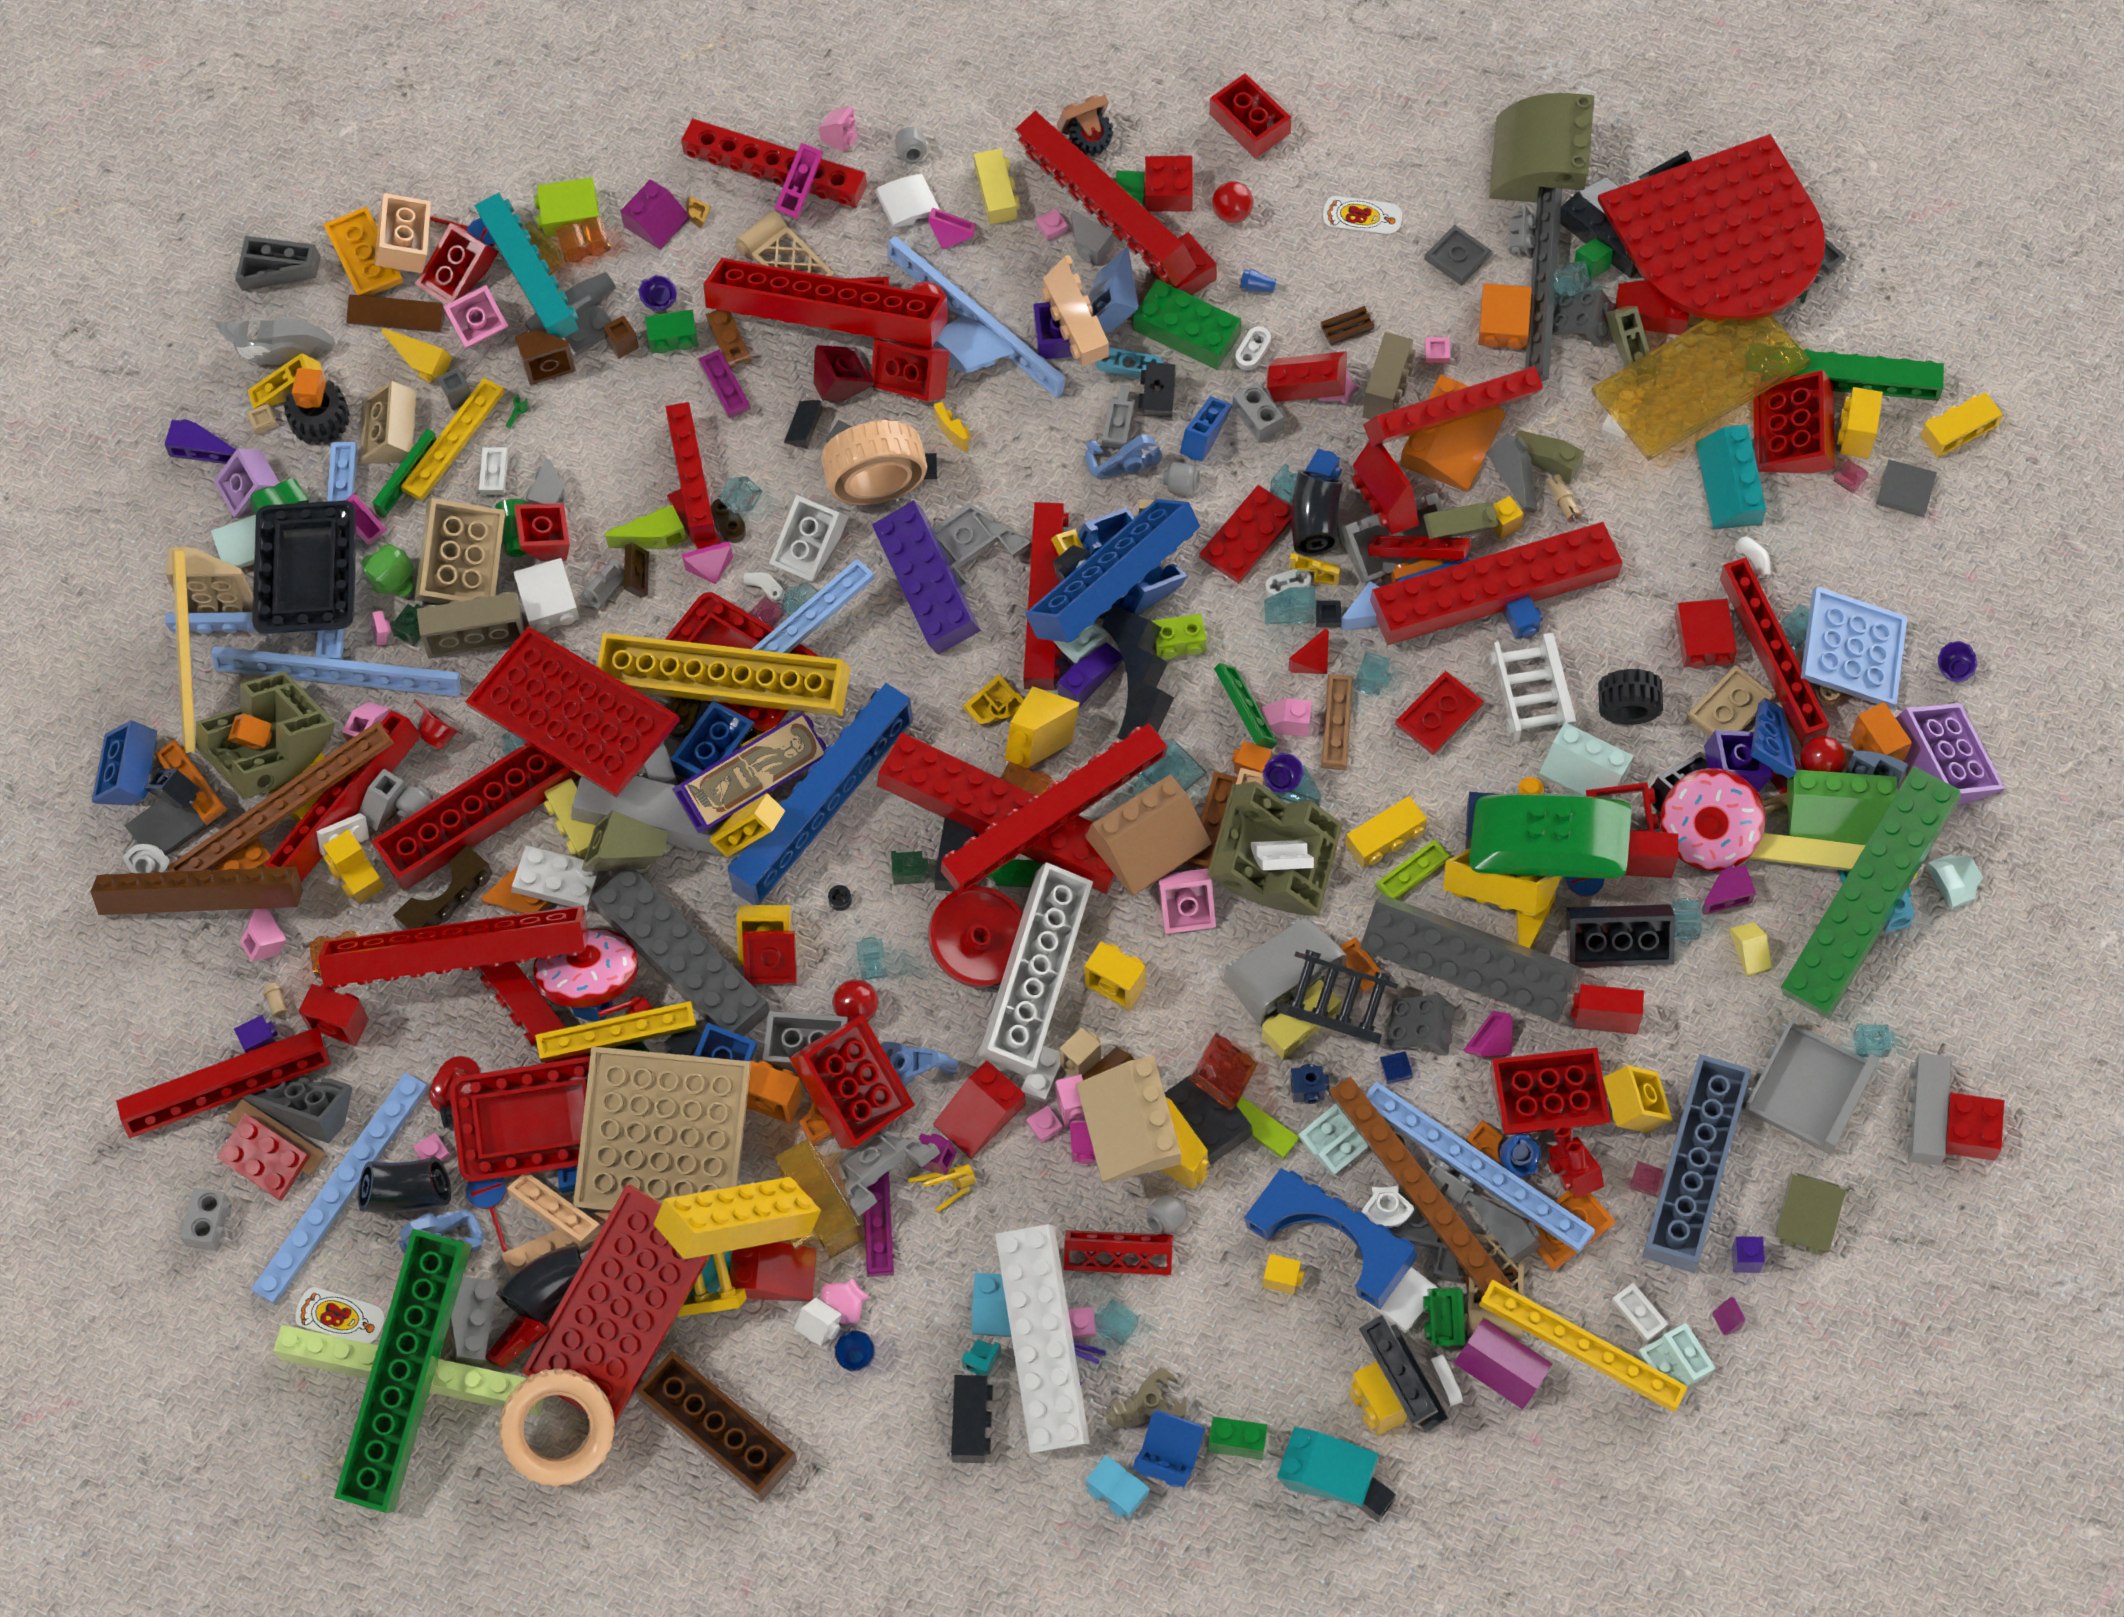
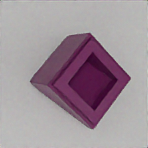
M1733 1296L1712 1312L1723 1335H1728L1742 1329L1746 1320Z

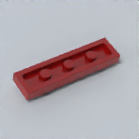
M1374 535L1367 549L1368 556H1377L1379 558H1426L1428 560L1438 558L1457 561L1465 559L1471 543L1470 538L1444 537L1429 539V537Z

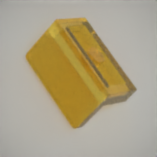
M528 222L525 226L532 238L530 245L536 244L542 256L539 260L544 259L551 271L548 275L551 276L564 265L561 251L531 222Z

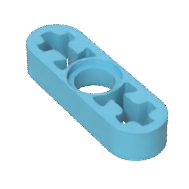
M1109 347V359L1107 362H1102L1103 359L1096 361L1095 365L1103 372L1141 378V370H1146V362H1164L1156 355ZM1117 358H1119V365H1115ZM1131 359L1136 362V365L1132 368H1127L1123 365V362ZM1140 362H1143L1142 369H1140Z

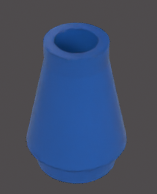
M1252 268L1250 270L1244 269L1240 288L1248 292L1273 293L1276 279L1270 278Z

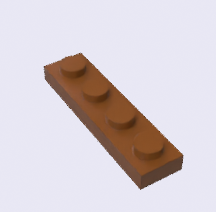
M1214 771L1200 819L1212 845L1188 860L1189 866L1201 869L1208 868L1209 870L1232 784H1236L1238 777Z

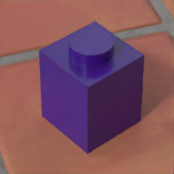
M263 1015L234 1028L245 1053L276 1042L274 1037L278 1035L272 1021L267 1023Z
M1736 1236L1732 1244L1733 1273H1760L1765 1263L1763 1237Z

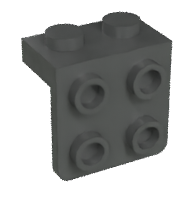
M1603 290L1561 294L1553 315L1552 335L1585 333L1594 347L1603 346L1609 330L1605 313L1614 310L1613 303Z
M1440 994L1395 999L1392 1003L1388 1045L1392 1049L1428 1046L1439 1056L1449 1055V1046L1452 1042V1020L1455 1017L1454 1006Z

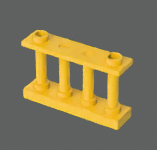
M723 1252L713 1254L721 1290L709 1293L705 1288L701 1272L694 1285L695 1294L687 1297L677 1317L737 1309L747 1299L745 1288L735 1289V1287L731 1286Z

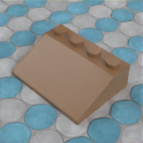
M1172 774L1094 822L1085 836L1132 897L1212 845L1187 793Z

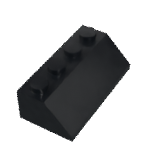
M1671 904L1566 907V936L1569 963L1579 967L1674 964L1675 914Z

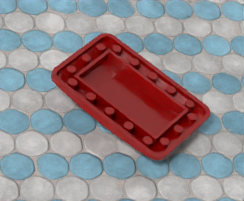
M706 592L697 598L665 640L752 649L769 635L774 628L713 592ZM801 644L789 652V654L819 657ZM703 700L704 702L708 703L709 705L712 703V701H705V700ZM716 702L754 721L755 725L752 729L759 733H764L777 726L789 711Z
M590 1056L455 1078L450 1085V1099L460 1175L467 1181L477 1182L577 1167Z

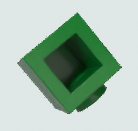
M1594 238L1576 250L1573 269L1589 280H1593L1610 269L1613 249Z

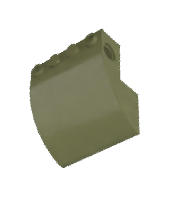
M1575 93L1542 94L1522 99L1504 109L1496 117L1489 198L1536 203L1539 187L1585 190L1586 178L1589 174L1595 95Z
M283 671L241 683L240 709L196 721L195 746L244 800L277 789L300 775L324 749L334 730V722L289 674ZM244 713L271 723L270 732H272L269 744L262 749L253 750L229 741L228 738L235 716Z
M1256 781L1232 784L1207 876L1231 892L1257 904L1289 913L1319 915L1343 824L1311 800L1287 804ZM1302 840L1307 843V854L1314 858V868L1262 870L1254 858L1251 842Z

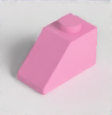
M1286 698L1261 707L1260 711L1272 733L1308 737L1312 701Z

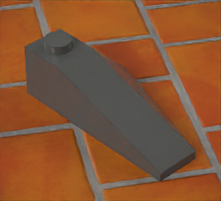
M299 1078L298 1081H285L240 1099L245 1100L252 1106L308 1137L330 1143L345 1125L352 1087L349 1084L330 1078H322L321 1082H309L308 1078Z

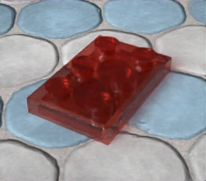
M1216 1032L1209 1040L1189 1080L1232 1111L1242 1096L1258 1063L1251 1056L1235 1047L1227 1038L1222 1037Z

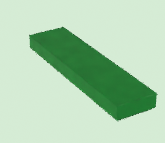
M428 428L425 430L373 500L372 504L378 516L385 518L404 493L401 488L402 484L437 439L434 431Z
M1219 663L1214 670L1255 744L1273 749L1278 744L1238 670L1234 666Z

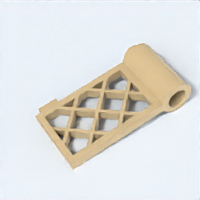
M774 210L736 238L737 244L735 247L742 256L752 257L758 264L791 268V270H794V268L808 269L809 273H811V269L822 270L826 276L835 277V273L787 227L783 218ZM788 236L793 241V248L779 247V241ZM765 252H776L775 262L764 261L760 256ZM778 253H792V262H778ZM795 254H806L809 257V263H795Z
M1473 1234L1479 1243H1487L1493 1249L1488 1253L1490 1257L1497 1253L1506 1262L1500 1268L1501 1271L1509 1267L1517 1270L1518 1278L1511 1283V1290L1523 1296L1524 1259L1517 1266L1501 1250L1502 1247L1493 1235ZM1469 1277L1468 1313L1464 1314L1466 1335L1472 1336L1484 1317L1515 1339L1522 1340L1523 1329L1484 1309L1479 1304H1474V1294H1477L1480 1290L1477 1287L1474 1289V1282ZM1517 1283H1518V1292L1514 1289V1287L1516 1286Z

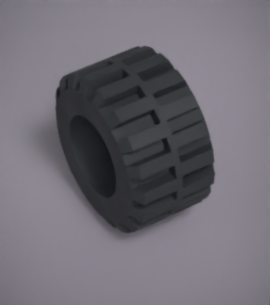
M332 381L326 382L321 407H326L327 410L318 416H307L309 411L317 407L303 408L297 406L292 394L288 393L286 396L287 402H284V412L291 431L300 441L304 439V442L307 444L314 442L315 445H320V442L328 444L330 439L334 438L336 440L339 438V433L343 434L346 431L345 426L349 425L348 417H350V412L341 389L335 386Z
M1623 669L1608 673L1598 682L1599 713L1605 720L1616 724L1635 725L1652 721L1662 714V679L1657 674L1642 669Z

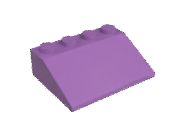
M1961 703L1905 708L1896 717V720L1912 742L1905 759L1910 768L1912 769L1915 766L1959 789L1961 800L1957 806L2002 792L2005 789Z

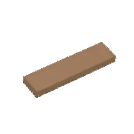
M1328 674L1321 768L1347 770L1353 676Z
M243 1099L226 1118V1121L236 1128L245 1113L250 1114L310 1154L311 1156L301 1172L309 1177L312 1176L326 1158L324 1152Z

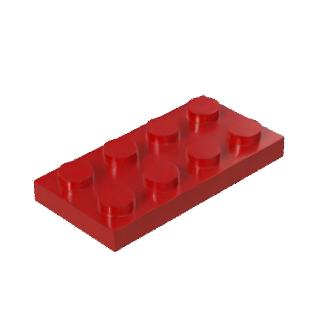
M1258 484L1199 553V558L1239 584L1292 522V506Z

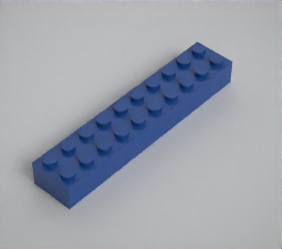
M885 683L881 689L878 688L874 691L866 707H861L858 710L855 720L850 726L846 725L842 729L839 739L826 748L823 758L810 767L807 777L803 781H799L794 786L791 796L779 804L785 812L773 831L746 846L739 857L732 859L728 866V874L734 893L752 905H760L893 746L901 732H904L913 722L911 700L908 696L888 683Z

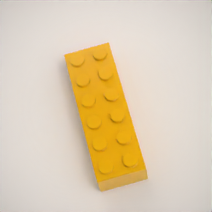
M791 1177L665 1198L654 1226L683 1259H689L810 1236L821 1210L797 1185L796 1181Z

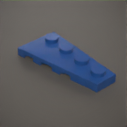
M1763 698L1758 703L1750 756L1769 766L1776 774H1782L1790 779L1797 772L1785 711L1769 699Z

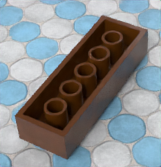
M673 1350L635 1390L640 1402L760 1503L797 1462L793 1450Z

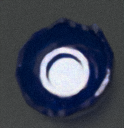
M851 1330L840 1336L834 1346L835 1358L839 1365L848 1371H862L873 1362L876 1347L868 1334Z

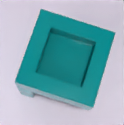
M977 1339L971 1351L965 1352L961 1360L962 1368L976 1375H986L988 1377L1001 1353V1344L995 1342L992 1346Z

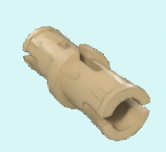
M1559 474L1554 475L1555 482L1551 476L1546 483L1555 496L1554 501L1556 505L1561 507L1568 522H1575L1572 517L1573 515L1576 520H1579L1582 513L1573 500V493L1566 488Z

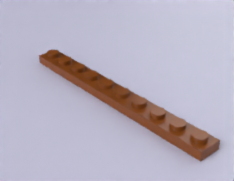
M379 721L375 722L167 867L170 872L212 870L394 744L383 725Z
M1350 1076L1329 1090L1331 1098L1483 1295L1485 1294L1492 1279L1511 1289L1512 1284Z

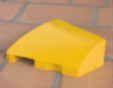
M1291 553L1290 570H1304L1313 573L1314 583L1339 585L1341 565Z
M998 674L966 701L961 708L973 721L981 725L1014 716L1024 699Z

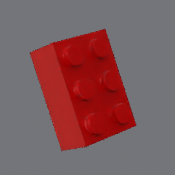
M1246 73L1210 97L1209 115L1255 159L1291 134L1292 117Z

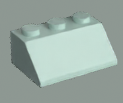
M1564 722L1552 743L1539 776L1577 795L1586 796V790L1621 786L1631 768L1633 755ZM1613 795V796H1605V797H1602V798H1610V799H1613V798L1615 797V795Z

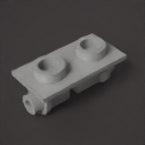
M1526 205L1523 206V212L1516 211L1511 217V233L1515 235H1510L1509 251L1513 256H1519L1525 252L1531 258L1532 248L1535 247L1533 229L1536 228V218L1534 214H1531Z
M617 559L608 561L579 595V598L599 610L624 581V570L620 568L622 564Z
M1438 1159L1437 1162L1429 1160L1428 1163L1432 1165V1168L1426 1167L1424 1172L1438 1190L1441 1191L1445 1183L1450 1186L1444 1194L1459 1205L1462 1203L1467 1205L1469 1200L1466 1194L1470 1191H1478V1189L1472 1186L1474 1182L1463 1174H1460L1458 1177L1450 1171L1452 1167L1441 1159Z

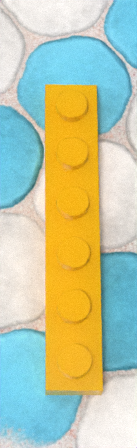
M483 377L402 484L403 492L422 502L425 500L504 395L503 387Z
M689 1001L537 1034L535 1036L539 1058L542 1063L591 1052V1047L611 1048L697 1029L692 1003Z

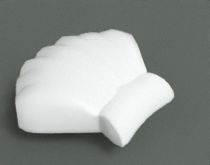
M151 844L135 845L123 856L126 865L132 873L163 872L169 865V859L164 855L163 851Z
M1398 1186L1372 1187L1373 1196L1362 1209V1213L1375 1225L1382 1224L1387 1228H1392L1406 1222L1412 1215L1414 1208L1398 1193Z

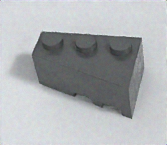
M245 236L235 280L241 290L244 291L313 279L317 277L321 255L315 244Z

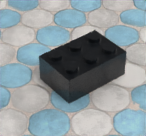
M1206 1064L1164 1092L1165 1097L1174 1103L1208 1150L1207 1161H1209L1210 1165L1253 1135L1252 1125Z

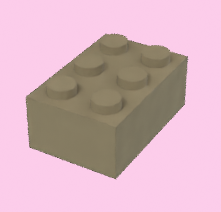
M1387 332L1384 333L1365 390L1363 418L1371 420L1377 415L1401 408L1400 400L1406 394L1408 376L1411 377L1414 368L1413 361L1416 350L1412 349L1413 339Z

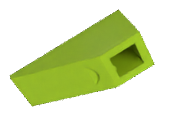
M673 505L658 508L649 515L637 517L630 523L615 526L604 533L609 548H625V545L634 543L643 549H666L687 540L684 527Z

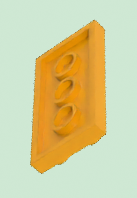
M367 206L323 224L356 295L372 296L404 283L398 269L375 265L378 228Z

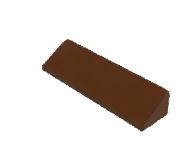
M350 294L348 297L346 322L347 324L441 332L445 311L443 304L439 302Z

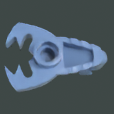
M1140 435L1123 445L1120 451L1104 462L1102 466L1098 467L1094 457L1096 453H1103L1095 440L1086 444L1088 450L1084 456L1091 475L1098 479H1106L1107 477H1113L1125 472L1136 473L1142 468L1158 464L1161 461L1162 453L1153 437ZM1150 446H1157L1155 450L1149 448ZM1141 449H1144V450H1147V451H1148V449H1149V453H1148L1147 455H1145V454L1142 452Z
M883 1041L881 1043V1047L904 1087L911 1083L915 1076L933 1067L939 1066V1069L946 1075L957 1074L958 1061L944 1053L928 1048H909L896 1042Z
M466 1209L454 1211L453 1213L449 1212L437 1217L433 1213H428L406 1224L399 1233L403 1241L397 1240V1243L405 1254L412 1229H420L444 1236L452 1231L453 1228L458 1227L459 1224L466 1222L473 1236L472 1238L466 1237L463 1241L472 1244L470 1252L474 1253L481 1249L484 1233L475 1215Z

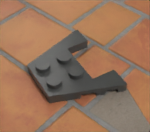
M1398 1186V1193L1413 1206L1414 1211L1406 1222L1398 1227L1394 1226L1388 1229L1398 1239L1405 1238L1412 1244L1439 1250L1433 1277L1457 1282L1459 1274L1456 1259L1401 1187ZM1445 1197V1199L1451 1205L1450 1198ZM1357 1247L1354 1258L1363 1259Z

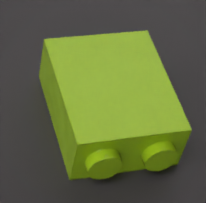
M593 177L537 185L538 195H534L536 209H540V214L536 215L538 229L543 228L545 238L601 229L597 193Z

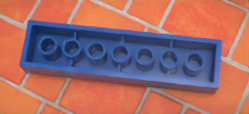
M1156 499L1025 613L1036 637L1066 643L1076 640L1078 634L1085 628L1093 625L1095 619L1102 613L1110 610L1112 604L1119 598L1126 596L1129 589L1143 581L1146 574L1160 566L1163 559L1173 554L1180 544L1190 539L1193 533L1201 527L1190 503Z

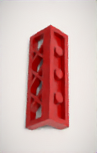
M1066 1230L1064 1270L1171 1275L1173 1235ZM1070 1251H1081L1087 1258L1082 1263H1071ZM1101 1252H1108L1114 1259L1109 1264H1101L1095 1257ZM1128 1253H1135L1141 1260L1136 1265H1127L1122 1258ZM1155 1254L1167 1255L1166 1267L1154 1266L1149 1259Z

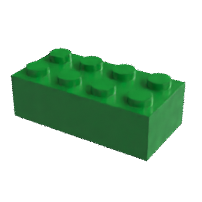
M1156 279L1133 314V331L1218 370L1241 335V318Z

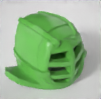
M388 544L382 546L373 555H367L362 559L363 571L373 585L372 590L376 593L388 595L395 593L399 597L405 598L413 592L412 574L414 566L411 565L409 557L404 550Z

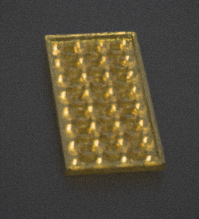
M1772 315L1748 321H1741V318H1724V321L1706 319L1593 386L1592 394L1645 458L1650 461L1810 365V358Z

